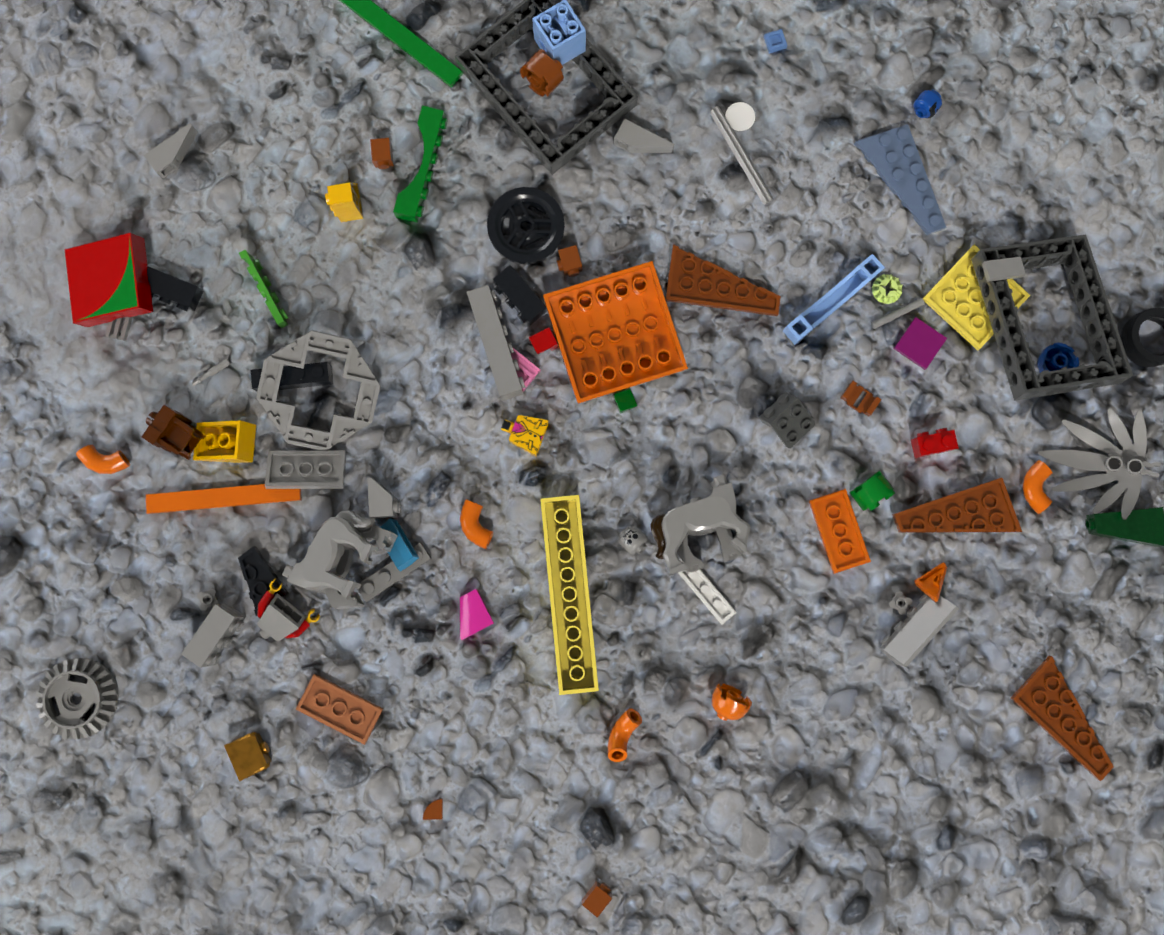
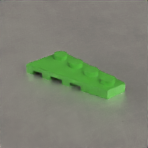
M246 249L239 252L240 257L250 265L247 267V270L253 279L258 281L256 286L263 298L266 297L265 303L277 325L281 328L288 326L286 321L288 316L283 308L280 309L278 305L280 300L275 291H271L269 286L272 284L267 275H263L261 262L259 259L255 260Z

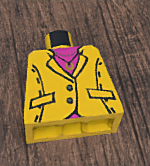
M518 415L515 423L505 419L501 430L511 433L509 437L510 443L537 457L549 421Z

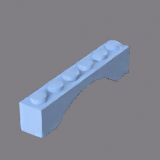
M871 254L828 293L788 324L783 332L796 345L879 275L885 267Z

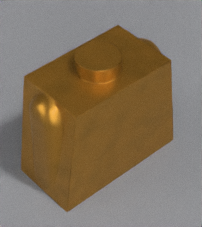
M251 732L224 745L239 782L269 768L270 762H272L269 756V746L265 741L263 742L260 733Z

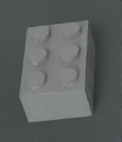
M215 604L181 655L200 668L212 666L213 664L216 665L222 657L221 652L223 649L228 648L232 643V636L235 631L238 632L243 627V620L246 616L228 604Z

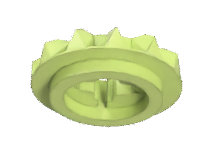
M883 274L873 282L872 293L877 301L883 304H891L900 298L903 293V285L900 283L899 278L894 277L892 274ZM890 282L889 285L893 291H889L886 295V289L882 286H886Z

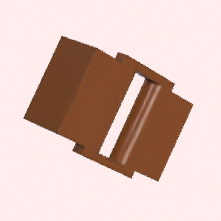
M855 381L850 382L840 398L857 412H862L868 417L871 416L882 399L873 397L872 393L860 385L857 386L858 383ZM862 391L866 392L867 394L857 408L853 406Z

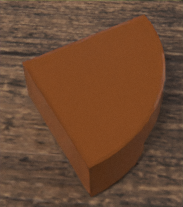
M443 798L436 799L427 806L423 814V820L443 819Z

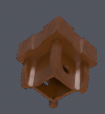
M163 405L158 413L151 412L149 414L153 419L146 418L148 428L141 436L152 445L161 447L176 455H181L190 460V455L199 441L206 437L191 425L192 420L166 405Z

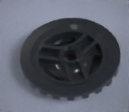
M519 187L501 195L491 207L487 219L488 236L495 250L502 257L509 259V261L520 264H534L545 260L546 257L552 255L557 247H559L564 236V216L559 204L548 193L533 187ZM531 206L539 209L545 214L544 218L538 216L528 208ZM505 218H510L509 235H503ZM525 221L530 222L532 225L527 231L522 230L520 227ZM543 239L544 242L540 246L527 250L526 246Z

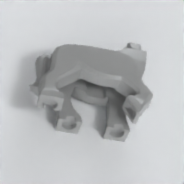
M342 511L336 517H331L323 523L312 544L308 547L305 558L300 563L295 564L294 567L287 565L282 575L288 578V582L320 594H326L333 608L341 610L350 607H364L365 605L360 596L354 591L355 588L359 589L361 584L345 579L352 563L353 551L357 549L359 558L368 565H371L373 560L370 557L373 552L377 553L379 548L369 542L375 540L379 547L390 552L398 535L376 526L375 518H362L354 511Z

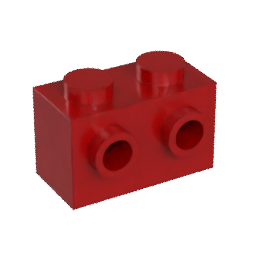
M947 428L935 430L936 433L929 435V432L918 433L917 437L911 440L914 457L920 458L959 449L955 430L948 431Z

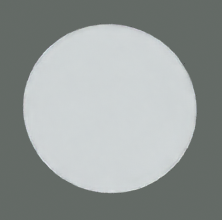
M736 102L728 107L725 118L732 129L745 131L754 124L755 112L747 103Z

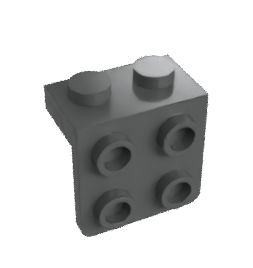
M787 392L779 396L777 401L765 409L759 417L762 423L775 431L787 448H792L815 426V421L800 400Z

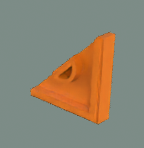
M944 562L914 581L916 586L934 602L939 600L947 570L946 564Z

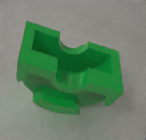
M880 470L849 492L863 511L868 508L870 511L874 510L880 505L879 501L885 498L887 500L895 494L894 488Z

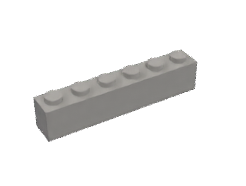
M486 285L467 291L501 401L523 395L524 381L522 377L517 375L516 371L520 370L517 360H512L511 353H514L511 342H507L505 338L508 335L505 324L501 325L499 320L503 317L500 307H495L494 302L497 301L494 290L490 291L489 286Z

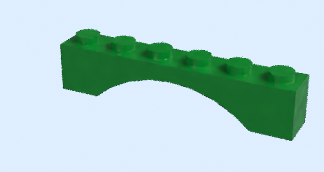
M422 105L417 123L424 141L423 160L414 180L397 195L393 210L396 218L418 223L419 217L423 215L424 206L422 204L428 197V182H431L433 179L432 167L433 164L436 165L437 149L441 147L443 141L441 134L443 129H446L448 118H446L443 110Z

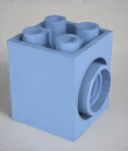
M567 0L559 2L532 18L534 40L539 48L543 49L551 59H556L563 65L586 51V30Z

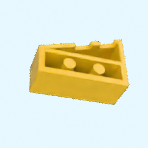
M349 182L327 186L328 193H325L326 203L330 205V209L334 212L335 217H338L341 222L363 219L358 183Z

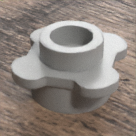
M214 589L197 594V598L201 603V610H207L209 607L219 604L216 590Z
M900 591L896 592L889 602L890 608L898 610V613L901 615L905 614L907 607L912 605V599L905 597Z

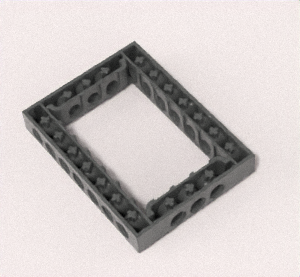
M523 0L456 54L455 61L463 74L553 175L637 106L638 96L586 38V51L572 60L607 99L595 111H590L588 116L579 124L576 123L574 128L567 134L561 135L557 140L556 147L549 140L548 134L542 132L537 126V122L529 117L525 112V108L515 101L512 93H508L501 85L500 79H496L487 66L490 61L533 27L532 18L556 5L553 0Z
M1086 234L980 249L971 259L1014 401L1121 384L1133 376ZM1021 257L1024 270L1063 264L1096 364L1087 366L1082 364L1068 369L1063 367L1060 370L1050 372L1049 370H1044L1037 375L1034 368L1035 362L1032 361L1028 349L1029 343L1026 342L1022 330L1024 327L1020 323L1017 314L1018 308L1017 306L1015 307L1012 298V289L1009 288L1007 279L987 282L982 263L989 260Z

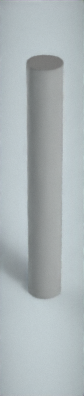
M920 298L871 322V326L873 329H876L925 305V302Z

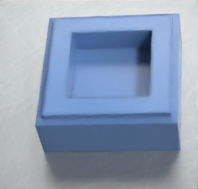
M782 29L764 34L763 37L769 54L787 48Z

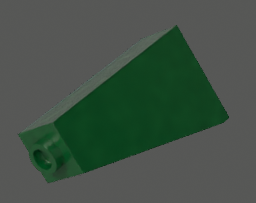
M1163 507L1132 510L1125 520L1122 519L1121 511L1086 515L1085 526L1091 535L1155 547L1164 546Z

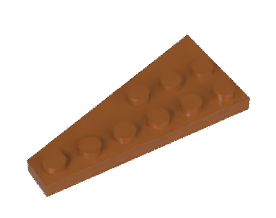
M673 244L666 301L778 316L781 296L765 288L758 287L744 278L741 279L733 275V273L707 260L704 261Z
M998 478L892 514L899 533L1022 532L1003 478Z
M1048 656L1014 693L1011 699L1097 780L1102 781L1114 766L1103 746L1100 745L1094 735L1095 732L1089 726L1086 716L1075 696L1066 685L1064 677L1056 667L1053 657Z

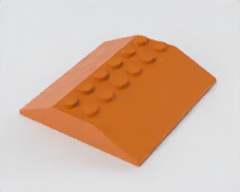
M653 261L543 295L557 344L578 404L688 369Z

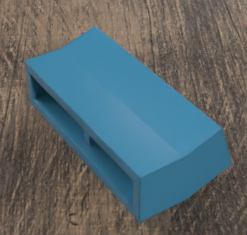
M390 518L380 526V528L398 535L388 554L400 572L419 559L397 520Z

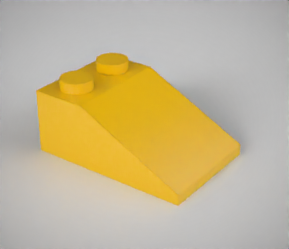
M241 420L199 422L196 424V429L206 437L201 439L195 447L193 460L231 463L253 462L256 424Z

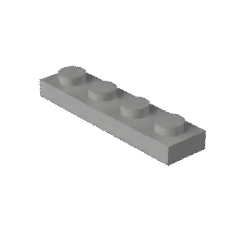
M421 543L413 547L419 559L400 572L392 561L360 583L361 586L358 591L365 602L370 601L431 559Z

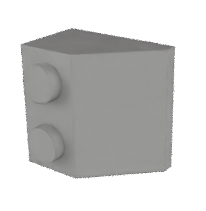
M367 478L369 517L375 519L399 518L398 513H401V502H398V499L377 480Z

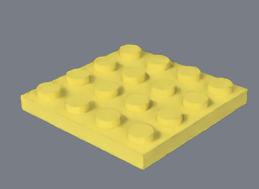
M974 244L922 299L978 351L994 333L971 261L980 250ZM1007 279L1009 288L1012 289L1011 294L1015 307L1019 308L1028 299L1030 294L1013 279Z

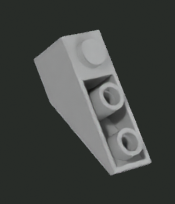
M624 119L614 137V145L629 153H672L675 145L669 138L660 137L649 128L644 129L636 121Z
M191 123L182 126L178 132L166 137L161 144L150 148L148 153L144 155L162 179L179 168L198 133Z

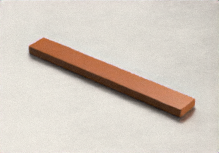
M265 484L146 494V513L155 514L302 501L301 489H266Z

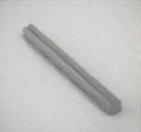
M720 107L712 108L710 111L712 118L764 205L770 203L773 197Z

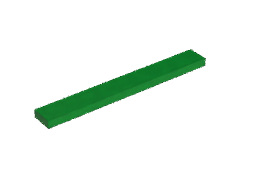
M339 0L451 88L463 75L459 68L371 0Z

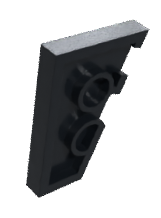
M253 546L238 557L244 580L247 581L250 591L249 596L253 600L254 612L257 616L258 603L265 592L270 590V583L276 579L273 587L279 588L281 581L257 547ZM283 585L279 591L274 593V596L279 594L283 598L289 592Z

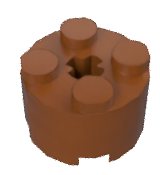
M539 49L520 68L522 78L526 77L531 83L529 85L530 89L542 97L545 94L548 97L564 79L561 71L563 68L562 64L556 59H551L543 49Z

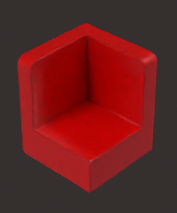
M550 328L529 337V341L537 354L548 349L552 351L558 348Z

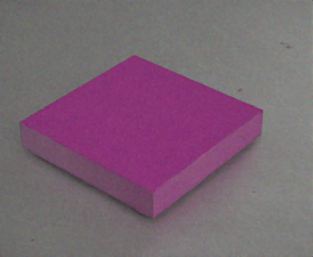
M915 317L893 349L926 370L947 338Z

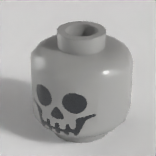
M628 526L620 533L619 544L629 554H641L647 548L645 545L647 543V536L638 527Z

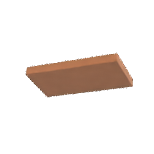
M313 674L296 710L365 745L383 708L317 674Z

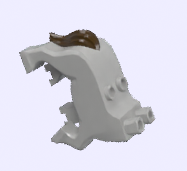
M725 474L713 478L711 483L713 490L708 498H693L690 500L691 503L678 506L668 511L667 514L658 515L652 520L651 532L658 545L656 558L665 560L669 576H673L678 572H686L688 574L705 568L703 562L693 556L689 550L688 535L702 536L715 532L720 543L723 563L738 559L742 554L746 553L747 540L751 528L747 522L736 514V499L732 483H727ZM731 530L735 531L736 533L734 539L732 537Z

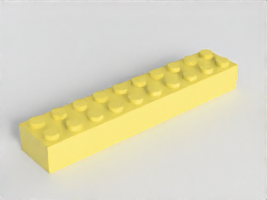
M579 495L542 498L540 500L559 695L599 691L580 498Z

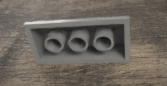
M924 594L919 600L921 603L916 608H911L906 614L908 617L894 627V633L891 636H886L881 641L882 646L879 649L896 665L907 667L959 608L942 596H939V600L934 602L929 596Z

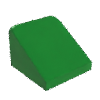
M630 389L613 394V399L620 413L637 407Z

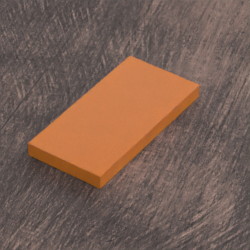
M846 489L808 501L833 574L871 562Z

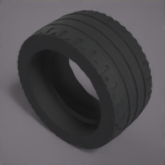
M1164 308L1146 309L1134 315L1125 323L1120 337L1126 356L1130 361L1143 367H1156L1164 364V353L1155 355L1144 349L1140 342L1139 330L1141 324L1146 320L1156 322L1164 329Z

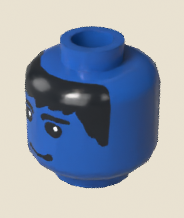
M935 90L923 91L913 105L916 115L920 118H932L942 106L941 95Z

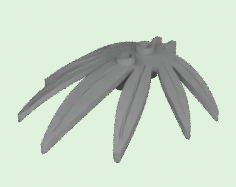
M1111 408L1107 410L1111 430L1123 450L1118 449L1110 441L1086 427L1068 420H1062V424L1077 438L1091 447L1109 454V456L1078 450L1039 451L1038 454L1061 465L1082 470L1106 472V474L1090 475L1064 482L1053 487L1052 491L1070 492L1087 490L1117 480L1118 483L1099 499L1093 509V513L1096 514L1109 507L1127 489L1121 504L1122 519H1127L1138 500L1142 475L1159 477V473L1145 470L1144 467L1152 468L1153 466L1160 467L1161 465L1159 462L1151 464L1144 461L1147 448V432L1142 410L1137 412L1133 423L1132 437L1134 445L1118 415Z

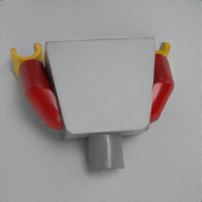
M274 579L270 583V590L265 592L258 603L257 616L260 620L257 625L261 628L260 635L264 639H268L271 636L276 641H280L283 638L299 637L310 626L311 622L319 620L320 614L314 618L310 615L315 611L312 608L308 611V618L305 620L306 616L279 594L274 596V593L283 586V583H281L279 588H274L273 583L276 580Z

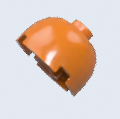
M724 683L721 687L718 684L712 695V706L717 712V716L725 721L727 719L738 720L744 717L752 706V701L748 696L744 699L741 696L742 692L737 688Z

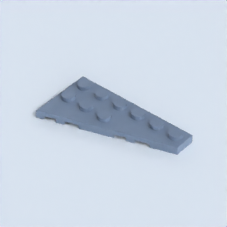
M908 124L855 141L854 145L857 149L862 151L865 159L874 166L877 174L893 194L899 197L902 201L901 204L905 208L907 207L913 215V219L926 235L946 228Z

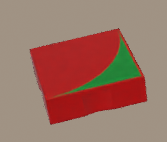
M127 233L65 249L73 324L92 327L109 323L122 317H134L153 312L151 288L147 277L148 264L145 239L143 237Z

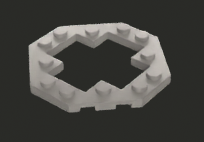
M311 330L264 359L256 398L288 444L327 451L340 441L347 439L358 430L372 423L380 384L351 339ZM307 350L346 358L342 377L361 382L353 417L334 413L330 432L292 424L295 405L276 401L283 366L289 365L304 369Z

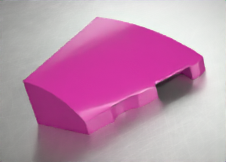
M478 589L460 597L461 640L494 624Z

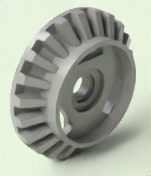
M87 658L69 659L53 666L40 682V689L36 694V697H38L36 707L39 708L40 714L38 715L40 719L44 720V725L50 728L52 733L61 735L62 738L66 739L87 738L103 730L114 717L119 701L117 683L111 672L99 662ZM70 675L84 676L88 681L87 683L70 680ZM75 693H79L82 697L79 704H75L72 700ZM54 696L61 714L59 716L53 707L52 697ZM93 704H96L93 714L87 721L84 720L82 717Z

